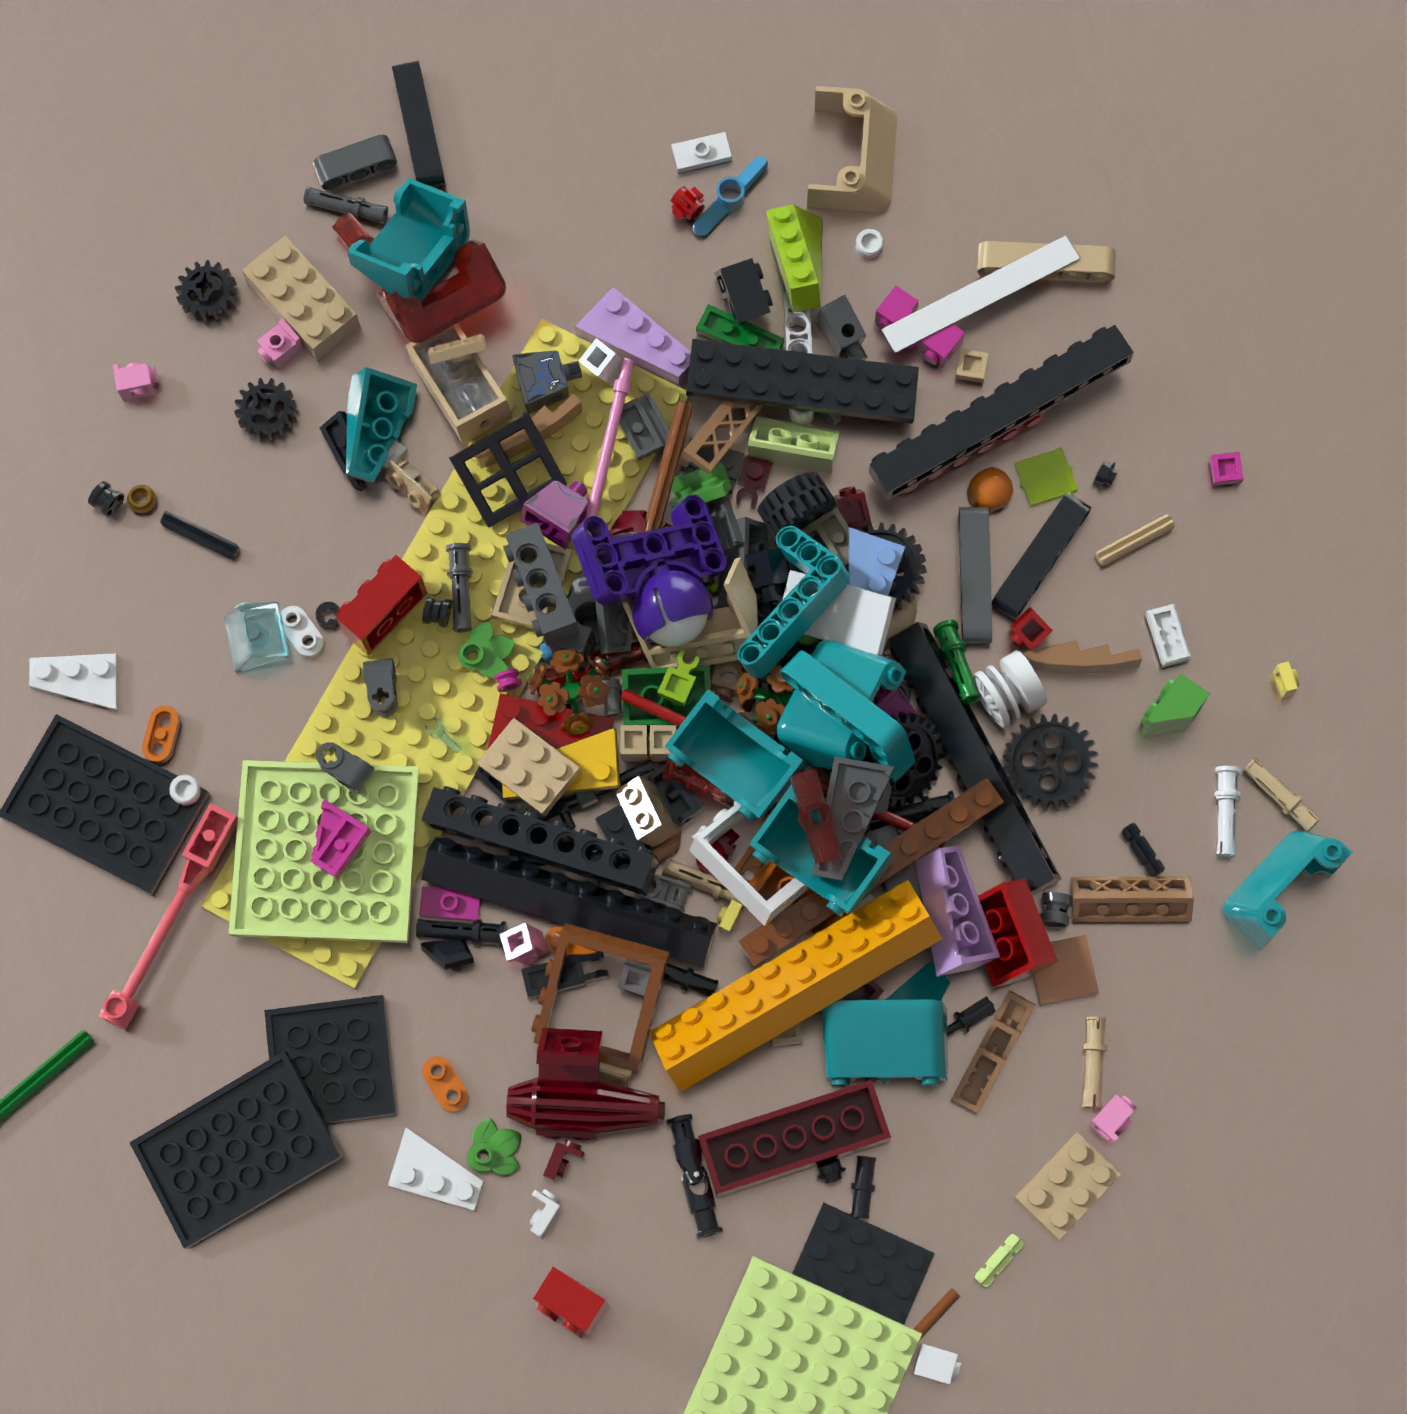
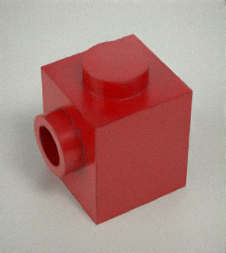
M1031 607L1009 626L1014 632L1010 637L1021 648L1027 645L1031 650L1038 646L1053 631Z

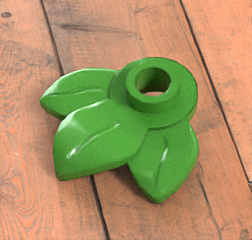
M490 622L479 624L470 632L469 641L460 647L458 652L459 662L466 669L478 670L483 676L493 678L496 674L508 670L503 660L511 654L515 642L505 636H493ZM471 652H476L478 658L476 660H469L468 655Z
M492 1118L482 1121L472 1134L473 1146H471L467 1154L469 1166L481 1173L491 1170L501 1176L512 1174L520 1168L519 1162L512 1154L520 1145L521 1134L512 1129H501L498 1131ZM484 1152L487 1154L488 1159L482 1161L478 1158L477 1154Z

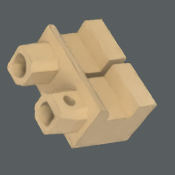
M620 725V755L623 762L648 761L650 759L651 761H668L670 758L667 756L671 752L666 749L665 745L676 732V725H650V733H647V725Z

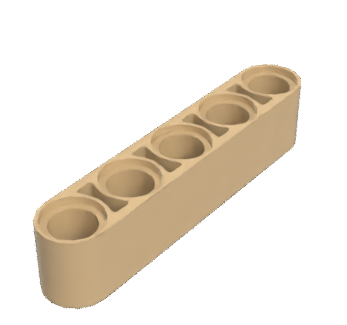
M981 242L978 245L977 273L981 276H987L1048 245V243ZM1072 245L1080 259L1040 278L1044 280L1087 282L1112 281L1115 279L1116 250L1107 246Z

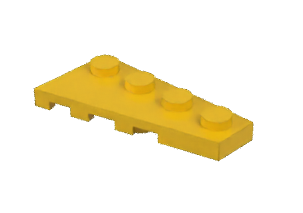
M615 728L556 749L582 770L564 794L620 788L617 730ZM502 784L503 798L505 800L521 799Z

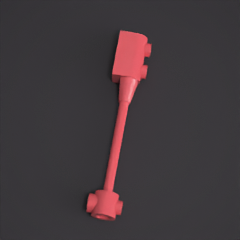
M211 803L209 804L182 853L186 863L179 881L178 891L122 993L113 990L104 1001L103 1009L99 1014V1017L126 1030L140 1004L132 999L186 899L194 892L209 872L211 873L237 827L238 818L236 815Z

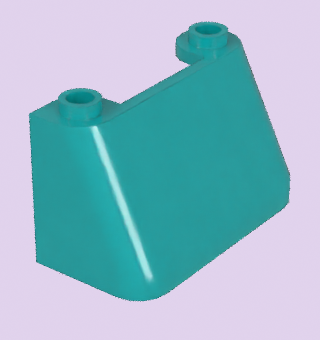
M408 178L394 193L393 201L396 213L370 245L369 242L362 239L353 243L349 248L348 258L354 268L401 303L416 308L465 248L470 236V226L466 200Z
M821 641L812 654L815 660L871 702H873L880 686L885 690L897 689L907 672L894 660L836 641ZM794 690L777 725L779 740L790 751L800 757L807 766L832 768L834 756L863 761L866 755L865 742L797 690Z
M709 689L665 745L666 749L671 752L667 756L680 767L686 763L739 803L741 807L738 811L751 821L755 817L761 820L808 767L800 757L792 751L788 752L784 746L778 744L735 712L733 708L726 705Z
M791 785L749 845L755 850L752 855L766 865L771 861L829 901L827 907L837 915L842 916L844 912L850 915L886 872L894 859L889 851L880 845H875L874 847L872 841L863 837L843 882L812 876L824 810L815 802H811L803 796L804 793Z
M1299 830L1292 831L1227 898L1223 905L1224 916L1255 946L1262 950L1286 922V912L1275 900L1301 871L1308 877L1319 872L1326 873L1331 877L1353 852L1338 839Z
M932 999L836 1001L822 1009L826 1080L832 1082V1086L847 1087L850 1086V1081H854L856 1078H916L917 1080H922V1085L938 1086L940 1081H948L947 1008L942 1001Z

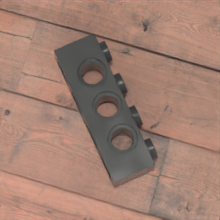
M538 522L505 534L508 545L503 546L508 562L514 561L517 570L512 572L518 588L524 586L527 593L522 596L527 612L533 611L536 620L531 622L537 638L543 636L547 646L579 634L575 617ZM528 557L536 558L532 563L523 562ZM540 581L546 583L541 588L533 587L535 583ZM548 606L555 607V610L551 613L542 612Z

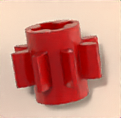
M685 186L681 187L670 200L673 204L671 206L673 209L672 213L680 221L684 218L693 221L705 208V205L702 203L704 195L695 186L691 190Z

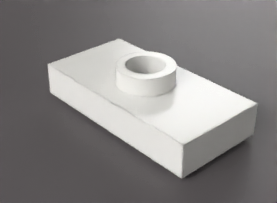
M725 132L671 144L678 173L732 161Z
M1171 604L1146 611L1145 615L1162 668L1189 661L1191 654L1175 605Z

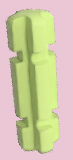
M1009 1235L1004 1241L1006 1245L1004 1247L1000 1246L985 1263L986 1268H981L975 1274V1279L983 1287L988 1288L995 1281L994 1276H999L1014 1259L1013 1254H1018L1024 1247L1023 1241L1016 1235Z

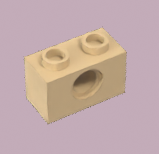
M637 776L615 791L638 841L656 847L677 833V829L654 783Z

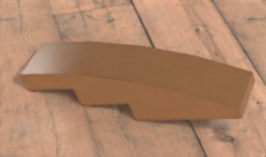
M572 394L553 413L544 405L532 417L543 440L561 430L583 411L582 403ZM524 429L500 442L508 459L534 447ZM490 449L475 456L477 465L481 469L497 463Z
M1077 640L1022 653L1033 669L1057 673L1113 672L1139 667L1142 661L1139 648L1111 655L1108 644L1080 651Z
M1011 990L1008 991L951 1100L978 1114L1034 1009L1035 1003Z

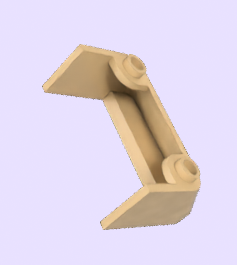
M816 86L815 111L842 112L854 117H864L860 166L842 168L837 175L836 186L808 184L807 207L865 212H882L890 206L892 197L897 128L896 112L862 89Z
M741 558L734 560L724 582V587L727 591V602L730 607L714 609L713 617L706 622L702 632L693 641L685 645L669 647L656 642L644 641L633 624L632 603L634 597L623 601V607L652 668L678 667L677 656L681 650L685 651L683 662L686 664H691L695 656H699V666L738 660L739 648L758 628L757 597Z

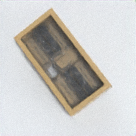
M453 319L405 345L413 366L464 445L513 417L505 396L477 353L468 354L469 358L460 362L453 363L450 359L435 364L430 363L428 357L429 348L467 338L457 321Z

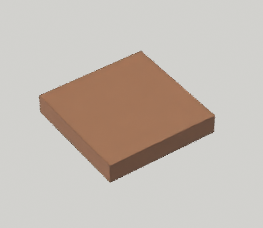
M1086 935L1052 941L1051 945L1058 962L1033 974L1040 1006L1099 994Z

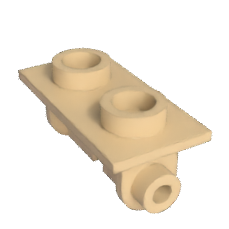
M399 458L395 463L391 460L385 478L394 489L399 490L408 499L412 506L418 508L426 515L430 503L434 504L440 496V490L427 478L419 482L415 481L421 476V473L408 460L403 461Z

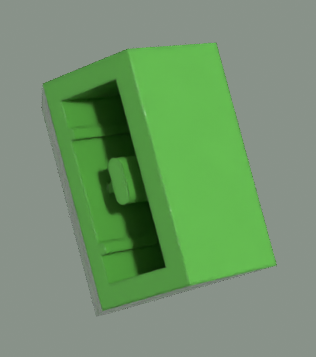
M1181 673L1175 681L1170 678L1157 698L1159 704L1153 701L1140 722L1144 725L1140 734L1144 737L1186 731L1202 709L1210 693Z

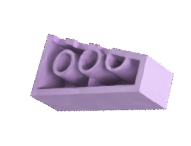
M614 287L575 326L576 336L590 343L598 339L622 359L634 360V365L679 387H682L688 380L691 351Z
M959 845L939 848L915 861L923 905L943 938L931 945L936 976L976 969L999 958L998 949Z

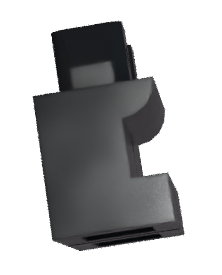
M780 548L765 549L746 555L748 566H755L757 579L753 582V589H762L764 603L783 600L790 570L804 573L785 558Z

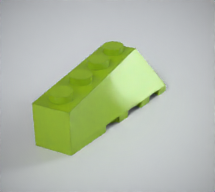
M794 204L766 210L769 237L793 313L821 307L823 219Z

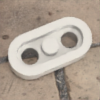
M298 606L284 608L278 616V624L285 636L303 658L313 659L318 657L323 652L325 645L320 632L303 609ZM296 616L297 620L295 623H288V618ZM312 638L314 641L310 646H305V639Z

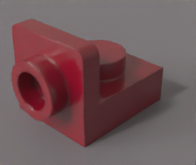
M855 486L838 490L839 494L833 497L836 500L837 509L847 525L853 529L864 528L868 524L872 525L864 491L861 489L856 490Z
M566 1139L563 1144L556 1142L543 1174L544 1179L556 1183L558 1176L564 1177L569 1165V1161L565 1159L566 1155L584 1161L586 1155L580 1151L582 1146Z

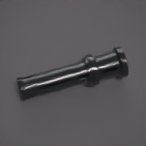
M951 790L946 795L933 798L924 796V798H921V802L907 804L904 807L888 808L887 810L909 821H917L928 817L955 799L953 790ZM872 817L869 823L871 831L890 825L875 817Z
M417 919V938L471 941L475 946H480L481 943L496 944L500 948H504L500 934L507 931V921L495 924L483 923L482 919L474 920L473 923Z

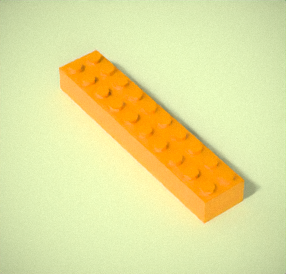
M907 880L649 1031V1034L666 1072L682 1092L943 938L911 883Z

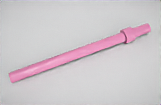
M623 358L619 378L615 379L612 390L615 392L585 519L598 515L626 395H629L632 385L629 382L634 364L632 359Z

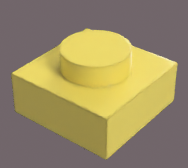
M1289 661L1277 664L1273 674L1281 698L1291 697L1298 689L1297 686H1299L1297 671L1291 669Z
M731 900L728 907L723 905L716 920L720 923L719 932L727 936L731 935L742 912V904Z

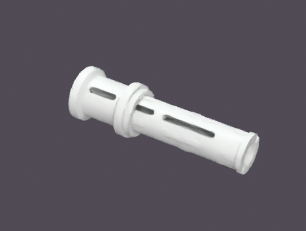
M1218 766L1215 767V773L1218 774V791L1215 792V798L1218 801L1219 807L1217 856L1234 857L1236 856L1237 802L1241 798L1238 785L1242 768Z

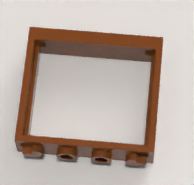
M566 923L561 932L556 931L552 942V949H556L554 960L549 959L545 971V976L549 977L547 988L542 987L538 1004L543 1006L541 1014H536L531 1032L536 1033L534 1043L539 1044L542 1028H548L568 944L572 943L652 966L630 1053L601 1046L600 1062L638 1072L643 1062L649 1031L651 1030L670 952Z

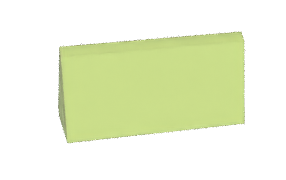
M756 416L748 441V456L775 464L832 473L840 431Z

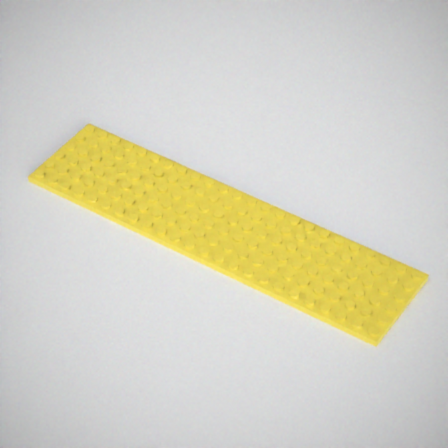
M541 319L522 353L556 350L559 352L563 365L575 361L579 362L592 343ZM579 362L582 378L567 381L569 396L547 406V408L553 413L574 394L581 401L583 411L561 430L545 439L544 442L563 474L567 487H570L574 481L583 483L587 488V494L584 497L589 503L615 392L612 391V386ZM633 364L629 381L632 385L629 395H626L624 404L635 398H640L649 392L670 430L677 403L681 401L688 402L690 396H686L685 389ZM514 366L500 389L508 402L513 418L474 438L469 442L468 446L507 425L515 417L523 416V412H527ZM537 410V411H535V412H533V413H530L529 415L531 416V418H532L539 410ZM618 427L597 515L605 521L609 530L622 514V511L627 510L659 453L657 452L638 461L620 427ZM532 447L510 458L511 464L535 451V448ZM475 457L465 462L476 483L501 470L498 463L481 469L477 465ZM540 457L516 470L527 492L551 479ZM455 469L402 558L404 562L422 576L428 594L369 656L354 643L352 644L284 761L318 763L316 758L318 748L324 743L333 742L352 755L360 757L370 765L419 767L412 890L423 872L428 848L435 837L442 838L445 833L427 827L421 820L433 787L442 790L444 786L452 787L460 791L461 796H466L476 778L475 773L479 768L477 762L488 749L500 692L497 690L499 683L495 682L494 678L485 677L478 670L466 669L459 662V649L464 643L469 641L471 631L462 633L453 631V604L446 628L440 627L438 623L432 622L429 625L422 623L423 609L428 595L435 596L437 600L441 601L444 599L452 600V579L447 576V569L450 567L449 553L446 552V546L452 543H468L472 546V550L469 552L470 568L473 569L472 577L469 578L472 629L479 624L490 622L493 636H505L515 642L513 651L503 662L508 670L518 669L519 675L517 678L522 680V686L501 694L521 698L528 686L529 673H531L533 668H538L543 659L541 657L540 645L545 643L543 636L537 638L533 629L492 619V612L508 564L503 546L508 545L505 534L527 526L520 522L523 509L488 528ZM505 477L481 490L492 512L516 499ZM544 537L546 543L558 546L554 542ZM571 541L567 548L572 550L573 554L563 583L567 599H569L571 584L578 578L580 572L584 573L573 541ZM471 652L468 655L469 660H476L478 658L476 652ZM393 658L397 678L398 707L391 716L380 717L375 714L367 698L363 662ZM381 697L379 704H384L386 697ZM335 753L332 756H325L327 763L330 760L334 762L337 760ZM235 848L201 904L204 910L227 922H230ZM257 937L354 990L357 989L383 943Z

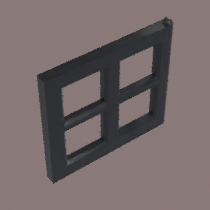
M523 412V416L449 457L488 528L523 509V504L551 482L559 481L567 486L563 474L527 412ZM524 429L535 451L511 464L500 442ZM490 449L501 470L476 483L465 462ZM540 457L551 479L527 492L516 470ZM505 477L516 499L492 512L481 490Z

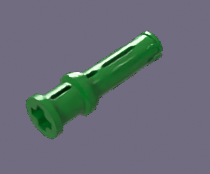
M945 620L935 625L933 633L940 641L942 647L940 649L941 655L949 661L962 697V702L970 705L979 701L981 695L978 692L964 654L966 652V644L959 637L957 631L959 628L958 623L955 620Z

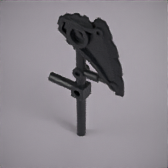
M651 759L619 774L620 786L630 782L637 776L641 777L654 771L655 767ZM614 789L575 793L576 795L565 800L559 799L545 817L539 812L536 814L541 816L542 821L545 822L560 815L562 822L568 824L570 830L575 831L574 828L576 826L571 817L570 810L580 805L586 808L599 802V796ZM516 805L511 806L515 809L514 812L525 815V812H528V808L524 806L517 808ZM514 824L510 826L507 830V835H515L519 831L520 825ZM547 833L538 834L535 837L534 843H543L547 838ZM575 842L565 843L562 847V852L568 853L572 851ZM508 854L511 860L523 864H534L538 867L547 866L546 864L521 856Z

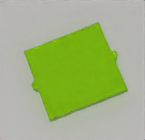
M1062 447L1015 462L1014 464L1021 481L1020 488H1024L1030 507L1062 497L1067 492L1071 494L1078 491L1071 473L1073 467L1068 465Z

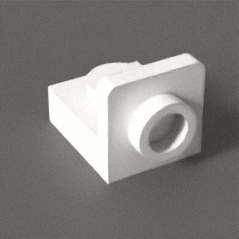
M545 1189L542 1193L536 1190L532 1193L536 1200L546 1206L543 1210L538 1208L530 1220V1224L533 1225L530 1231L542 1240L562 1210L561 1206L557 1204L559 1198Z

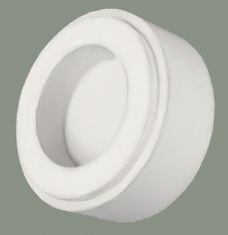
M865 229L858 234L856 250L860 256L872 259L879 256L883 251L884 239L880 232L874 229Z
M180 775L171 782L169 791L176 803L187 806L198 800L201 789L195 778L189 775Z

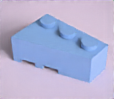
M849 527L848 573L850 581L848 585L888 596L905 546Z

